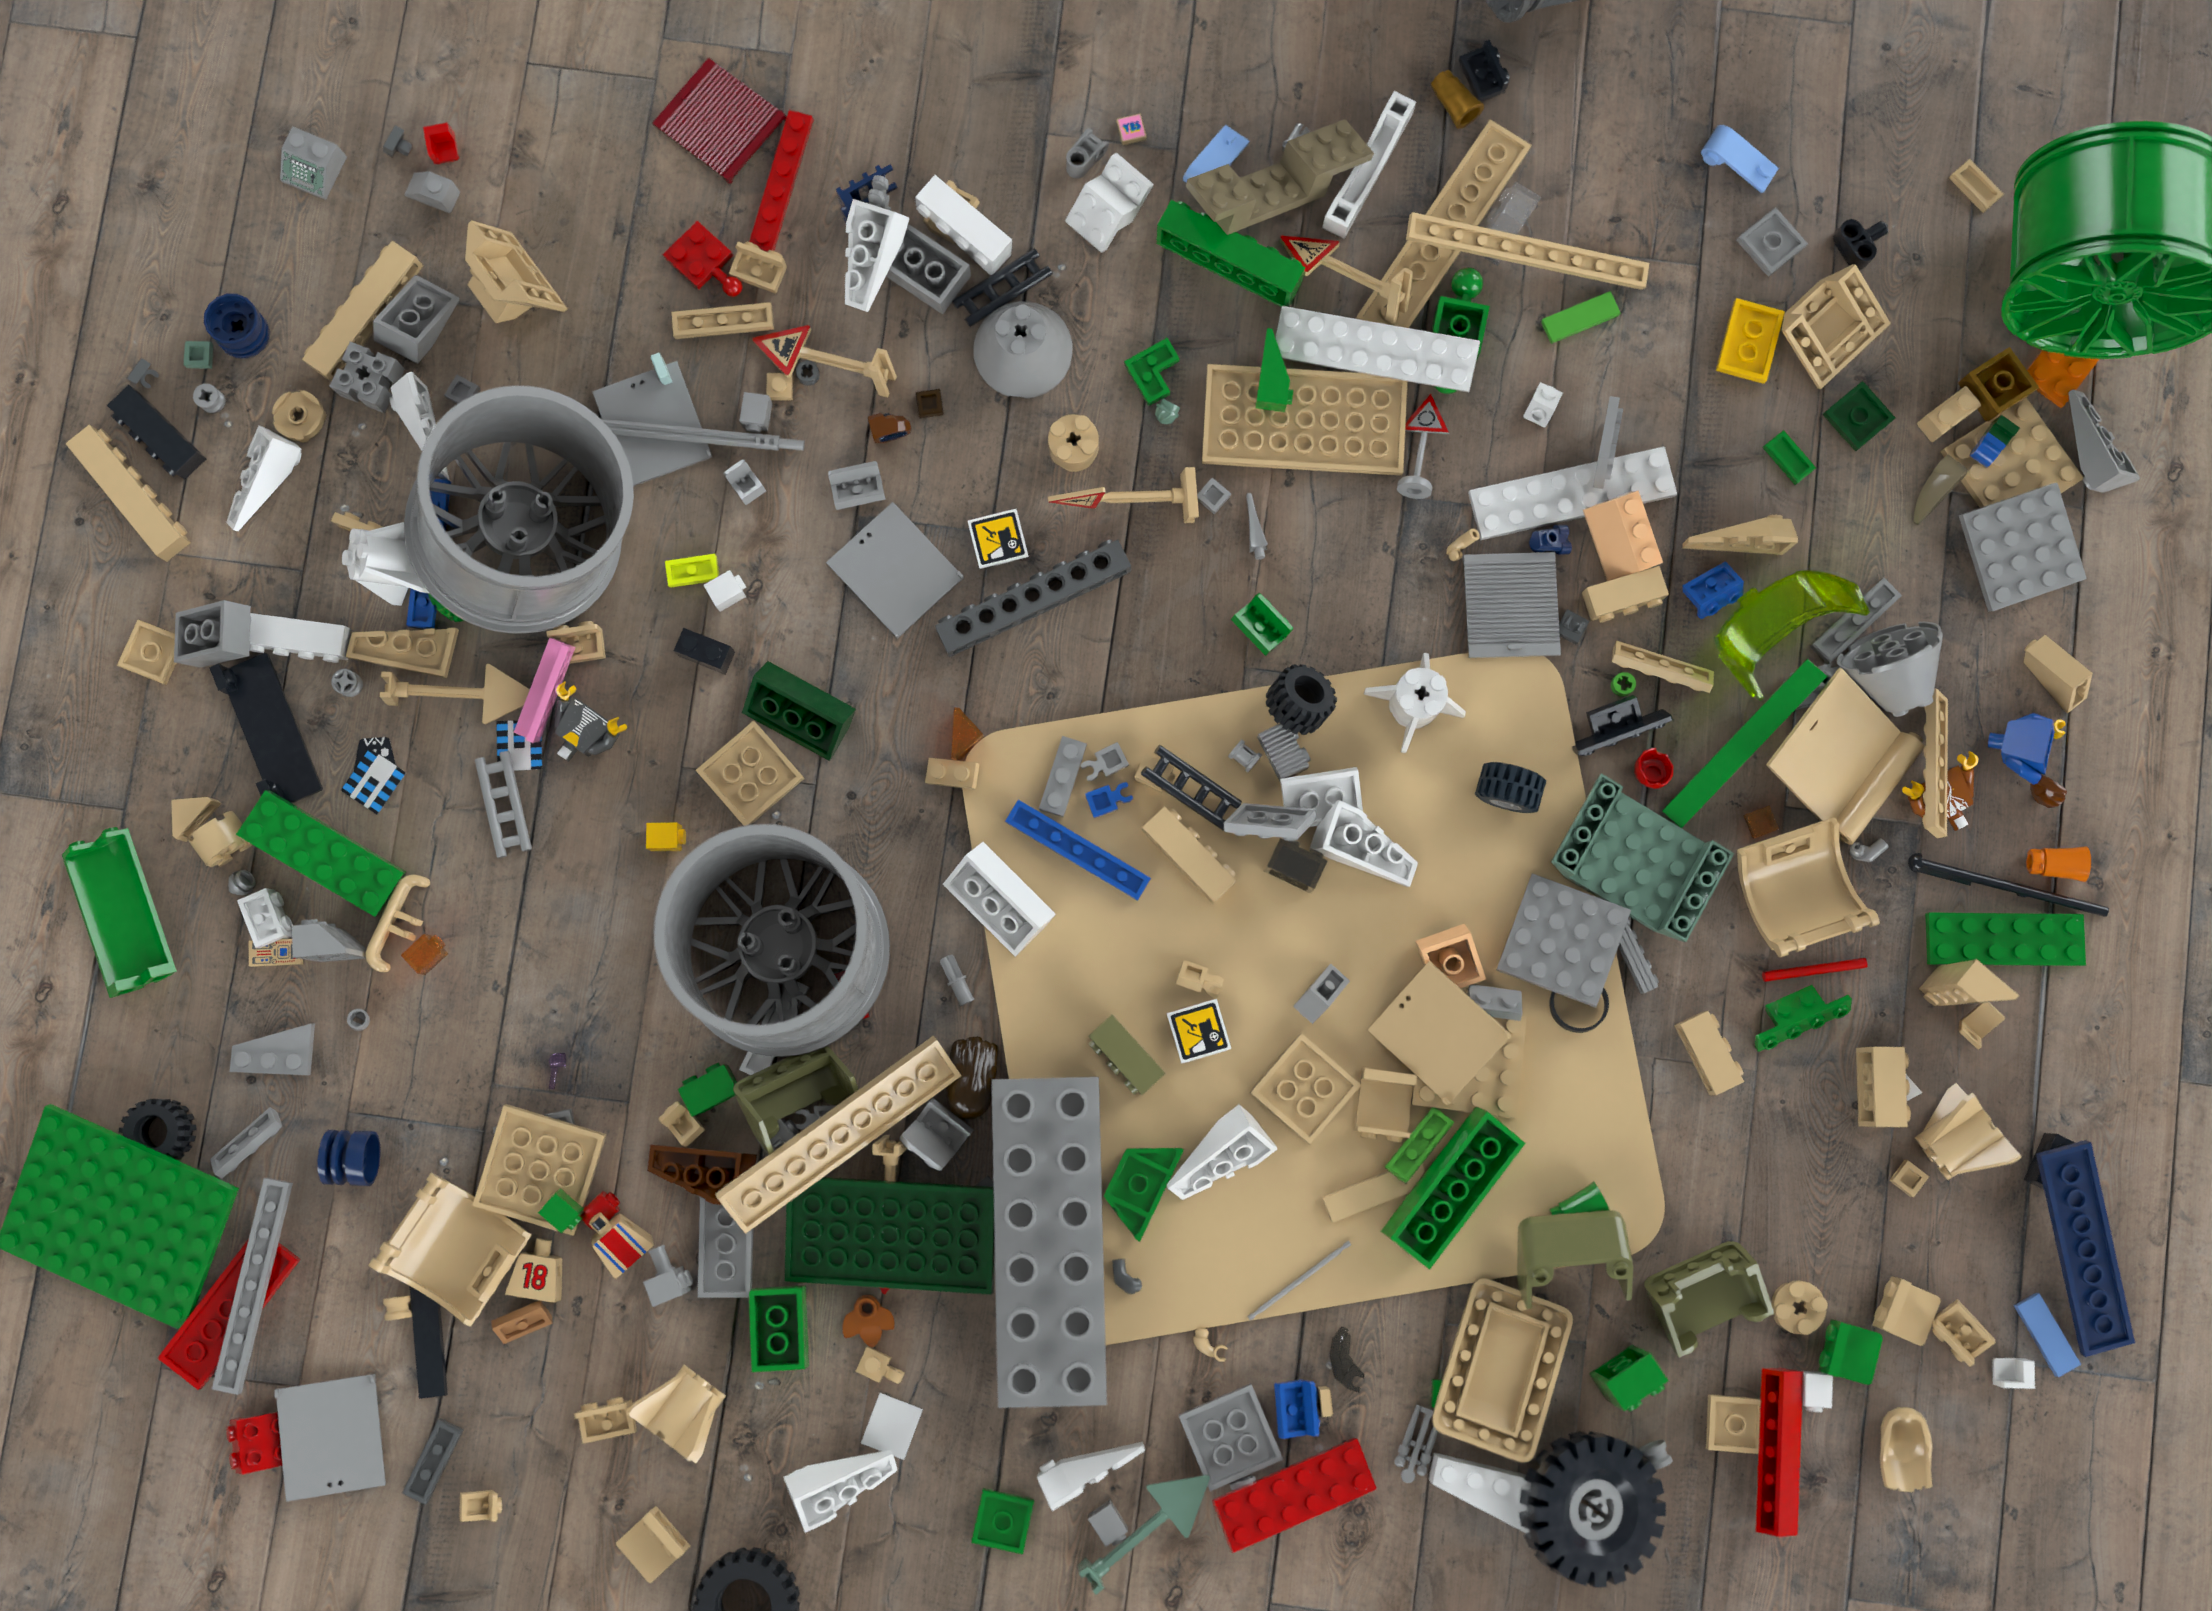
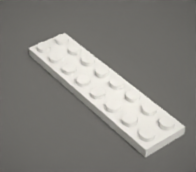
M1282 306L1276 333V341L1283 359L1470 392L1480 345L1478 340Z
M1665 446L1615 457L1610 480L1605 479L1603 489L1593 488L1597 462L1470 490L1468 494L1480 540L1585 517L1583 509L1628 492L1639 490L1643 504L1675 497L1677 491Z

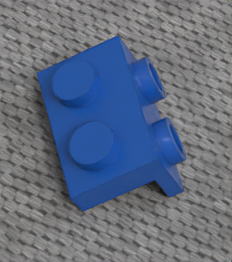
M1295 1380L1274 1383L1278 1437L1285 1439L1305 1435L1319 1436L1320 1418L1317 1412L1318 1392L1315 1382Z

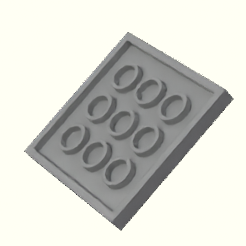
M2057 482L1958 515L1988 612L2087 579Z
M1532 874L1496 970L1596 1008L1631 910Z

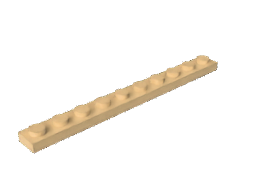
M1414 212L1409 215L1406 240L1640 290L1646 288L1649 263Z

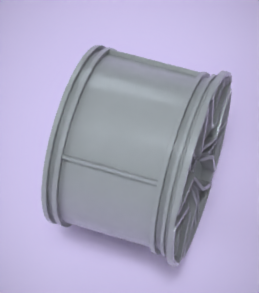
M505 386L489 389L463 400L439 420L428 436L422 449L417 479L413 484L406 504L404 537L410 562L418 578L433 598L457 617L481 628L496 632L523 634L541 632L566 624L588 610L603 594L618 565L622 538L630 521L634 497L632 473L627 456L614 433L594 412L576 400L558 392L532 386ZM504 442L494 478L471 450L483 445ZM511 442L525 444L531 484L520 481L507 482L503 479ZM532 445L549 450L564 458L541 482L539 481ZM464 453L467 455L491 487H483L479 484L460 455ZM455 459L473 488L434 482V480ZM568 462L574 466L552 493L542 491ZM578 470L589 481L597 496H558ZM429 490L477 500L480 502L478 514L469 519L461 520L432 504ZM602 505L604 516L568 529L557 521L555 507ZM438 518L455 529L445 532ZM606 524V543L599 551L573 539ZM476 532L465 543L455 544L451 540V538ZM558 541L592 557L586 560L564 551ZM487 545L495 553L501 555L502 559L498 569L494 570L471 558V555ZM544 552L554 560L560 573L534 577L530 568V558ZM513 559H519V576L509 574ZM564 560L578 564V566L568 570Z
M770 824L747 825L722 832L708 839L689 853L676 867L662 891L655 915L654 946L661 973L674 996L715 1035L739 1049L754 1054L776 1057L797 1056L822 1049L838 1041L858 1025L870 1011L880 994L887 975L890 957L889 930L882 906L875 893L863 877L844 862L829 846L814 836L790 827ZM780 859L790 899L784 906L772 905L763 908L767 860ZM787 859L807 861L819 866L799 896ZM759 862L753 902L728 877L749 865ZM825 869L829 870L830 874L812 905L798 911ZM835 875L846 883L852 899L819 906ZM724 880L750 905L753 913L751 917L742 914L719 887ZM715 889L738 916L697 918L704 903ZM855 907L856 924L833 939L824 940L817 938L815 929L811 924L816 917ZM741 925L743 927L738 937V948L732 952H727L692 938L694 926ZM856 934L854 952L837 948ZM691 945L728 961L695 978L691 963ZM817 950L833 952L852 958L849 966L832 963L818 956ZM742 961L735 975L702 990L699 989L697 984ZM812 965L821 969L834 987V990L819 1004H816L799 990L796 981ZM831 969L846 971L840 982H838ZM754 976L760 981L767 983L769 990L768 998L747 1025L732 1022L746 981ZM736 982L725 1017L722 1019L709 1006L703 995ZM780 984L785 985L791 997L793 1019L788 1021L784 1020ZM798 1000L811 1008V1010L799 1016ZM776 1003L779 1023L758 1025Z

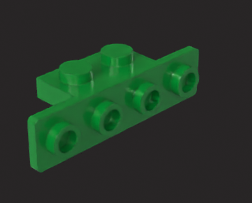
M1810 985L1765 1005V1011L1776 1027L1755 1036L1756 1050L1760 1052L1764 1049H1773L1782 1041L1795 1039L1809 1029L1822 1027L1827 1021L1834 1018H1843L1851 1011L1852 998L1850 995H1846L1825 1004L1813 985Z

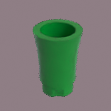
M1594 1181L1583 1190L1559 1202L1558 1206L1549 1209L1551 1215L1610 1210Z

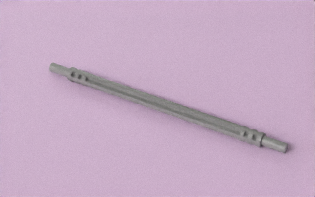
M601 419L614 435L779 451L780 448L804 451L805 448L804 440L783 439L778 435Z

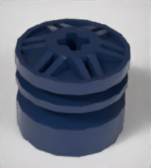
M224 294L216 297L207 306L204 312L205 328L226 354L235 358H250L259 354L266 347L269 341V326L265 318L248 298L239 294Z
M327 1130L321 1139L318 1150L317 1166L321 1183L325 1185H333L334 1183L335 1185H344L348 1181L352 1186H371L375 1182L380 1166L381 1148L378 1134L374 1131H355L351 1135L347 1130H341L340 1132L338 1130Z

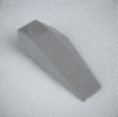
M2073 389L2069 391L2080 468L2085 476L2083 478L2085 485L2090 490L2104 493L2140 480L2124 451L2120 453L2112 444L2115 439L2113 434L2098 424L2101 422V417L2085 394Z

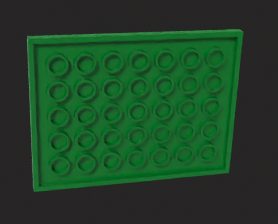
M49 1104L44 1107L2 1225L0 1249L179 1330L196 1307L239 1188L55 1105Z

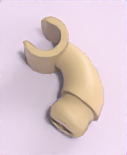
M1197 1328L1195 1336H1193L1197 1349L1207 1356L1215 1357L1220 1362L1225 1361L1226 1358L1218 1357L1216 1352L1220 1348H1228L1223 1344L1212 1347L1208 1339V1330Z

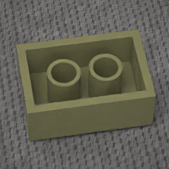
M1113 1015L1089 1035V1038L1092 1040L1089 1043L1091 1048L1099 1056L1102 1053L1107 1056L1109 1061L1106 1064L1116 1075L1121 1072L1126 1077L1127 1081L1124 1084L1134 1095L1137 1092L1143 1095L1166 1074Z

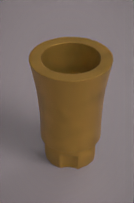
M1442 71L1431 83L1437 98L1449 113L1457 129L1466 127L1482 113L1484 104L1474 97L1451 71Z

